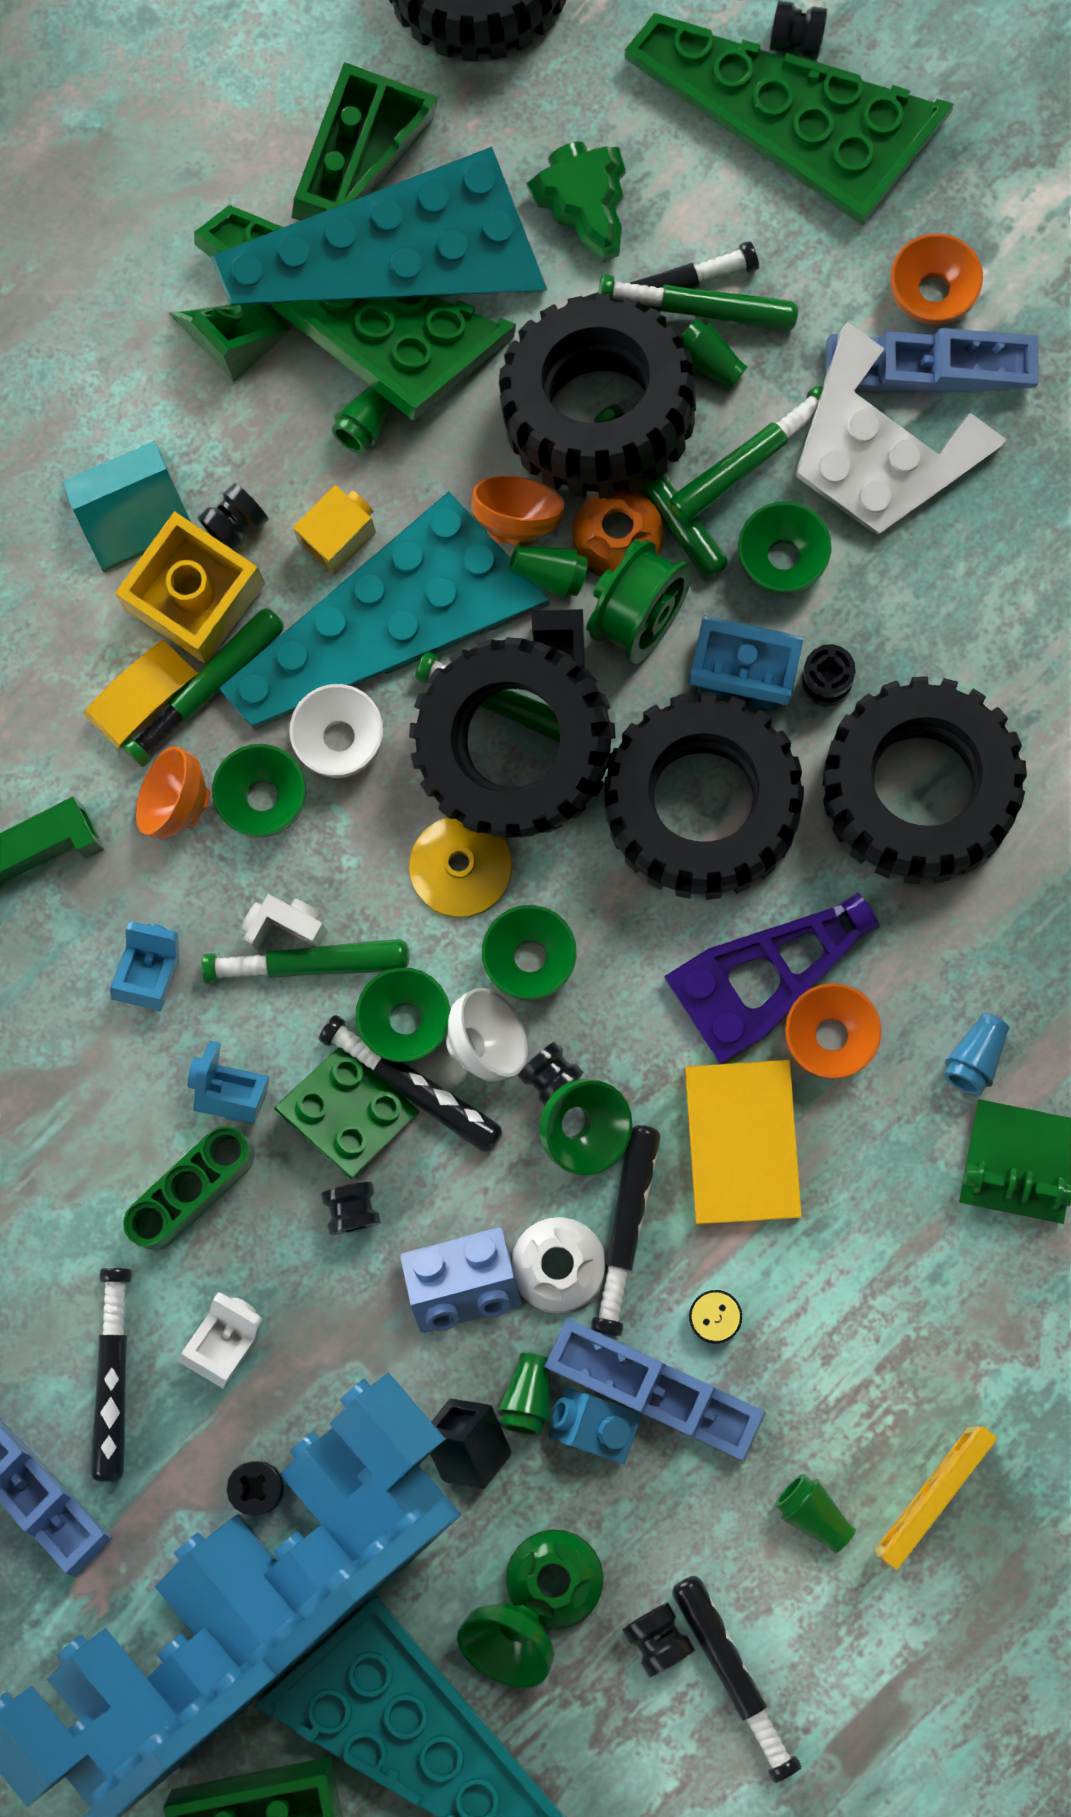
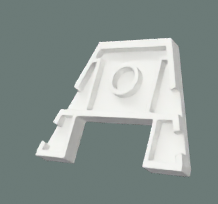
M847 322L839 333L836 342L837 346L823 384L824 388L816 413L812 419L795 476L877 536L999 449L1007 439L972 413H969L939 454L930 449L855 393V389L884 348Z

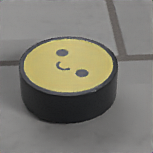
M710 1290L702 1293L694 1300L689 1312V1323L694 1334L702 1341L710 1344H721L732 1339L739 1331L742 1324V1310L738 1301L731 1294L721 1290Z

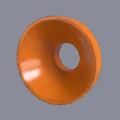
M944 233L921 235L909 241L901 248L894 259L890 274L893 298L898 307L908 317L926 325L952 323L967 314L979 298L983 285L981 262L975 251L966 242L955 236ZM930 277L939 278L946 283L949 293L941 301H928L919 291L921 282Z
M494 476L483 479L473 487L471 498L472 512L479 523L488 531V535L497 542L509 543L514 546L517 543L525 546L532 545L534 540L542 538L555 530L560 524V518L563 515L564 509L563 498L557 491L541 482L517 476Z
M626 488L614 490V497L599 499L598 492L592 495L580 507L572 527V541L574 549L577 550V555L587 557V569L600 577L609 569L613 572L616 570L627 548L634 540L638 539L641 542L649 540L653 542L656 546V554L660 555L664 543V526L655 505L638 491L629 494ZM615 512L628 515L633 522L632 531L626 537L620 539L608 536L602 528L603 521L608 515Z
M177 746L169 747L155 759L141 785L136 804V823L142 834L153 838L168 839L186 828L194 827L198 823L201 814L207 809L210 789L206 788L203 769L194 754Z
M838 983L821 984L810 988L800 995L789 1011L785 1026L786 1043L790 1054L798 1065L815 1076L827 1079L846 1078L864 1069L874 1058L879 1048L882 1034L880 1017L869 998L853 987ZM833 1020L844 1026L847 1032V1041L843 1047L837 1050H827L819 1045L816 1039V1029L822 1022Z

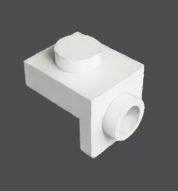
M270 894L266 896L262 905L257 902L254 903L242 924V930L246 931L243 938L244 942L248 947L256 951L260 950L273 926L313 947L321 945L328 931L324 924L318 921L321 912L295 898L291 905H288Z
M217 1293L212 1300L209 1314L182 1351L179 1363L225 1389L257 1342L263 1319L257 1315L255 1309L246 1301L235 1297L230 1299L222 1293Z

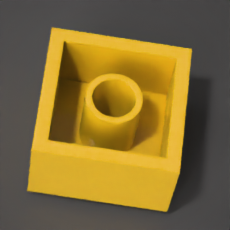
M174 511L119 586L115 595L127 612L207 665L263 588L265 582L258 566Z

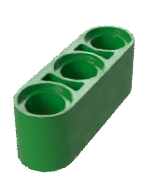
M228 1126L217 1127L205 1135L126 1211L123 1226L128 1239L136 1245L150 1250H159L170 1245L248 1172L255 1158L254 1146L250 1139L237 1129ZM226 1139L238 1140L241 1146L238 1160L232 1165H219L216 1160V1150L219 1144ZM188 1175H198L202 1182L201 1194L192 1202H182L178 1197V1184ZM150 1211H158L163 1218L161 1232L154 1238H143L139 1231L141 1218Z

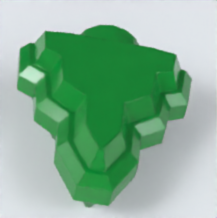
M580 141L571 142L559 147L548 157L550 166L526 183L529 192L538 208L550 209L558 224L575 228L582 245L602 262L619 256L622 225L616 210L623 200V192L619 180L626 174L619 147L605 146L588 151L585 143Z

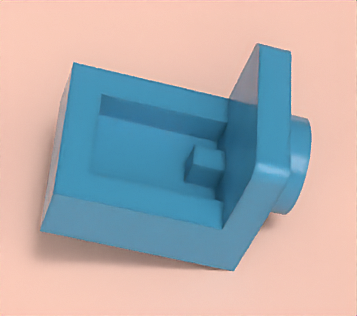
M130 921L125 930L126 948L110 987L111 1000L161 1011L179 964L178 933L167 930L158 924L145 925Z
M209 1041L203 1057H194L189 1070L187 1086L188 1088L195 1089L193 1111L254 1124L268 1092L269 1076L219 1065L221 1043Z
M566 1387L561 1398L552 1409L550 1418L551 1428L548 1436L556 1441L625 1465L642 1414Z

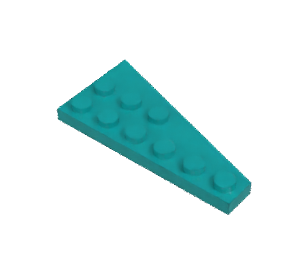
M492 147L211 256L230 305L323 300L344 301L346 299L438 297L462 294L484 295L507 292L529 293L548 290Z
M448 491L224 683L219 690L249 725L256 730L293 714L298 703L308 693L319 687L330 684L358 687L360 682L384 672L385 674L391 673L421 660L425 652L436 654L459 644L460 640L488 628L493 630L508 623L507 620L531 610L538 611L550 606V602L534 583L509 573L510 557Z
M375 1596L253 1706L267 1716H272L295 1730V1733L308 1741L315 1742L343 1759L346 1764L437 1817H566L378 1596Z

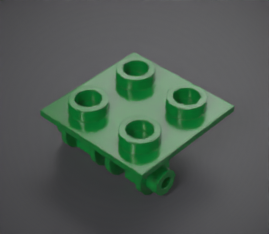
M338 1047L274 1107V1110L284 1118V1121L288 1124L290 1123L311 1145L313 1144L322 1155H325L345 1176H348L350 1179L353 1177L358 1179L371 1165L369 1161L414 1119L420 1111L398 1091L372 1074L373 1070L370 1067H367L363 1062H359L357 1058L352 1057L349 1053Z
M978 1099L959 1203L1064 1224L1067 1206L1070 1207L1071 1118Z

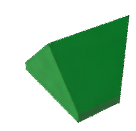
M268 304L222 305L169 312L233 382L280 342L290 330L288 325Z

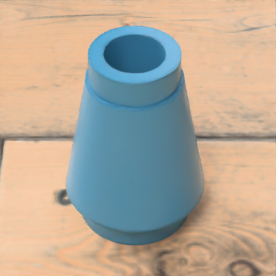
M981 1014L978 1022L972 1026L945 1060L947 1066L944 1073L945 1079L956 1088L973 1095H981L985 1087L992 1086L1006 1035L1010 1029L1008 1024L994 1015Z

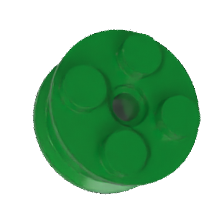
M638 539L634 540L627 548L614 572L610 569L605 571L596 584L593 596L599 600L586 626L590 637L596 642L608 639L624 648L627 659L632 663H639L645 659L659 644L676 618L690 587L693 574L692 565L686 561L675 565L656 554V546L653 542L649 540L642 542Z

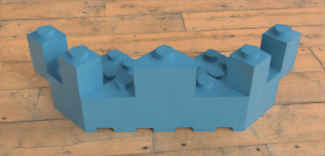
M389 1372L371 1386L365 1378L358 1382L340 1399L345 1408L330 1423L333 1428L322 1437H319L315 1431H312L290 1450L295 1460L280 1476L321 1525L305 1538L297 1531L285 1540L273 1552L279 1561L239 1514L235 1515L205 1539L197 1532L174 1552L179 1561L154 1587L187 1625L194 1636L187 1640L181 1633L157 1654L163 1663L146 1678L105 1628L89 1641L81 1634L69 1643L57 1655L62 1664L47 1679L79 1718L69 1729L65 1727L32 1685L14 1699L9 1692L0 1696V1774L27 1808L66 1777L91 1808L83 1817H122L191 1758L213 1735L220 1732L252 1704L253 1700L273 1682L279 1680L304 1658L333 1629L335 1630L365 1604L368 1598L377 1592L387 1581L400 1573L461 1516L460 1512L419 1465L445 1438Z

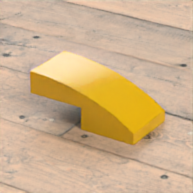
M162 639L111 682L85 709L84 715L120 749L128 739H133L148 728L157 719L158 711L169 704L198 673Z

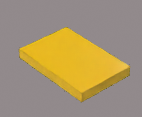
M790 1060L686 1066L685 1079L696 1225L801 1219Z
M984 1426L968 1427L874 1549V1555L889 1567L898 1570L998 1437Z

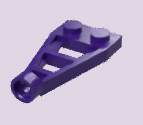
M857 892L836 907L708 948L665 975L664 978L717 1062L725 1064L763 1040L785 1018L800 995L813 988L860 938H864L880 928V925L865 899ZM843 915H845L854 931L849 932L843 929L840 922ZM803 934L815 935L823 947V955L801 974L792 973L779 953L780 946ZM755 959L767 960L772 963L780 976L779 987L761 1007L749 1008L744 1005L730 983L729 973L737 965Z

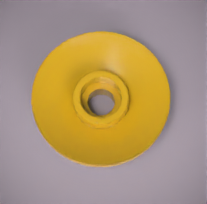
M446 817L430 825L418 837L410 855L409 872L416 893L431 909L446 916L470 917L488 910L503 896L511 879L512 859L508 845L503 837H492L490 834L476 833L464 828L463 823L459 820ZM462 854L468 857L469 865L465 870L455 871L450 867V861L455 855Z

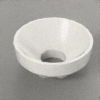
M330 684L313 690L298 703L290 721V740L299 760L307 768L322 776L344 778L359 773L374 761L380 751L383 740V721L374 701L366 693L352 686ZM336 724L348 725L355 733L353 744L345 751H333L325 744L326 732Z
M475 988L455 1001L449 1014L448 1036H446V1044L450 1055L460 1062L465 1071H469L486 1081L498 1082L517 1075L526 1064L528 1044L523 1025L511 1005L501 995L486 988ZM468 1037H469V1038L471 1039V1041L473 1042L474 1047H475V1050L473 1049V1047H472V1045H471V1043H470Z
M564 1217L548 1218L526 1229L519 1237L511 1257L513 1273L520 1295L533 1307L553 1314L570 1313L590 1303L599 1293L607 1270L605 1265L606 1255L595 1233L586 1225L574 1219ZM552 1248H563L573 1256V1270L564 1279H551L542 1270V1258Z

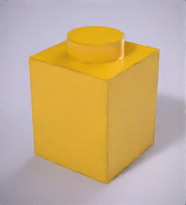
M334 485L292 527L298 542L333 575L376 533L372 518L370 517L374 513L371 506L355 491H351L346 495L337 485Z

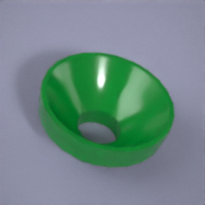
M790 501L771 503L756 510L746 520L738 540V557L747 577L757 587L778 595L795 594L814 585L826 570L831 555V537L822 518L812 509ZM787 543L796 549L799 560L793 567L782 570L770 563L768 552L776 544Z
M250 744L230 753L220 763L212 783V799L221 819L234 831L254 838L270 837L288 829L298 819L306 799V782L296 760L286 751L268 744ZM268 783L277 789V801L269 810L258 811L249 805L248 795L255 785Z
M521 905L500 914L490 924L482 943V962L491 982L503 993L522 1000H537L558 991L570 978L577 958L574 935L566 921L552 910L537 905ZM536 943L544 949L546 960L539 970L526 972L516 965L515 954L521 945Z
M394 968L375 976L364 987L356 1005L355 1020L363 1042L373 1053L392 1062L410 1063L429 1056L442 1044L448 1033V1019L451 1008L442 986L432 976L413 968ZM401 1005H412L420 1011L421 1023L418 1029L411 1034H400L391 1027V1015Z
M591 1079L571 1081L554 1092L545 1104L539 1127L540 1140L549 1158L563 1170L583 1176L599 1174L611 1168L627 1149L632 1133V1114L628 1102L620 1091L605 1082ZM579 1107L585 1116L584 1126L577 1135L567 1137L562 1129L563 1117L570 1109Z
M550 1529L528 1537L516 1548L507 1567L506 1586L508 1596L513 1605H524L533 1610L539 1616L538 1621L545 1629H563L583 1621L592 1613L599 1602L603 1590L604 1575L596 1551L586 1540L577 1534L565 1530ZM548 1564L561 1565L570 1575V1586L567 1592L560 1597L547 1596L538 1587V1574Z
M502 1602L500 1604L478 1607L470 1612L458 1630V1646L467 1661L480 1673L503 1685L515 1688H529L541 1684L549 1674L554 1659L553 1645L546 1630L538 1621L539 1616L524 1605L515 1606Z

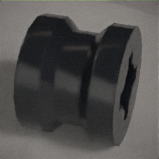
M554 1041L531 1059L519 1072L518 1077L524 1084L533 1085L539 1091V1100L545 1106L554 1092L571 1081L579 1080L584 1071L577 1064H569L563 1057V1048Z
M372 1182L345 1185L321 1193L323 1204L330 1208L331 1220L328 1223L330 1235L356 1232L381 1224L379 1213L373 1210L371 1204V1197L374 1194Z
M251 1461L241 1464L233 1470L228 1478L226 1491L230 1503L236 1510L245 1515L256 1516L271 1512L279 1505L284 1496L285 1485L283 1478L280 1476L281 1473L268 1462Z

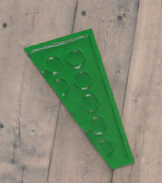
M657 13L650 17L624 50L625 59L862 225L865 224L952 113L954 103L940 99L932 102L910 95L911 90L892 85V88L889 89L863 81L861 75L786 53L784 57L761 50L760 45L742 40L741 43L721 38L712 35L710 29Z
M228 205L194 231V245L211 258L216 253L283 227ZM436 297L369 298L269 304L413 421L514 337L516 329L515 323L503 318H499L496 323L475 314L474 306L457 300L455 305Z

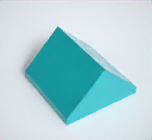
M155 441L63 481L74 514L103 572L144 554L174 511L190 521Z

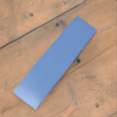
M940 328L935 335L885 331L880 338L869 337L882 346L884 350L855 391L931 393L1035 388L1039 384L1038 336ZM831 334L826 340V374L833 359L839 334Z
M566 1318L544 1366L744 1462L766 1415L765 1411L568 1318Z
M0 1419V1504L24 1532L35 1537L66 1574L75 1577L112 1537L45 1464Z

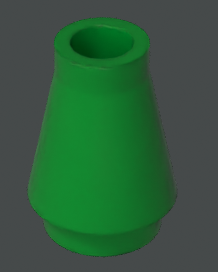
M696 318L682 334L684 348L689 350L691 354L693 370L720 383L727 390L734 386L748 368V366L740 361L710 322L705 325Z
M369 386L335 414V424L331 428L332 434L349 450L360 454L364 453L368 447L372 448L376 445L393 404Z
M517 543L510 557L508 571L510 574L518 575L564 598L566 594L577 596L580 593L586 577L588 559L585 556L577 555V550L573 548L536 547Z
M520 1353L518 1365L497 1411L502 1415L500 1422L502 1428L526 1435H542L543 1425L550 1422L549 1369L544 1367L548 1357L533 1353Z
M805 1474L796 1477L784 1489L775 1503V1506L783 1513L781 1516L782 1520L826 1545L834 1553L842 1550L856 1532V1529L846 1520L819 1480L814 1479L811 1481Z

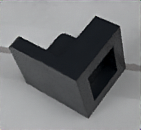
M583 609L531 611L533 641L565 652L575 658V662L582 668H585Z
M450 1398L431 1421L445 1438L430 1454L444 1482L485 1489L511 1455L510 1446L492 1405Z

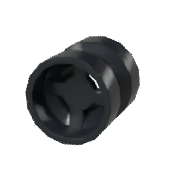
M779 0L775 12L769 50L785 53L789 49L795 50L796 47H800V52L804 57L818 59L828 9L812 6L806 13H802V9H797L793 2Z
M233 483L223 493V501L216 507H208L197 517L211 536L234 551H237L244 544V536L250 530H259L269 520L258 503L236 483Z
M834 644L821 645L813 649L807 656L802 675V689L807 698L813 703L824 707L835 706L843 702L850 694L856 673L855 661L851 654L843 647Z
M668 1602L649 1611L622 1628L629 1643L638 1646L643 1655L641 1664L649 1678L668 1669L695 1651L688 1636L680 1634L674 1624L676 1615ZM660 1635V1638L654 1639L655 1636Z

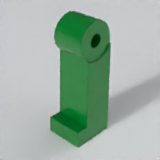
M72 796L0 833V889L4 882L73 848L85 858L105 850L81 802Z

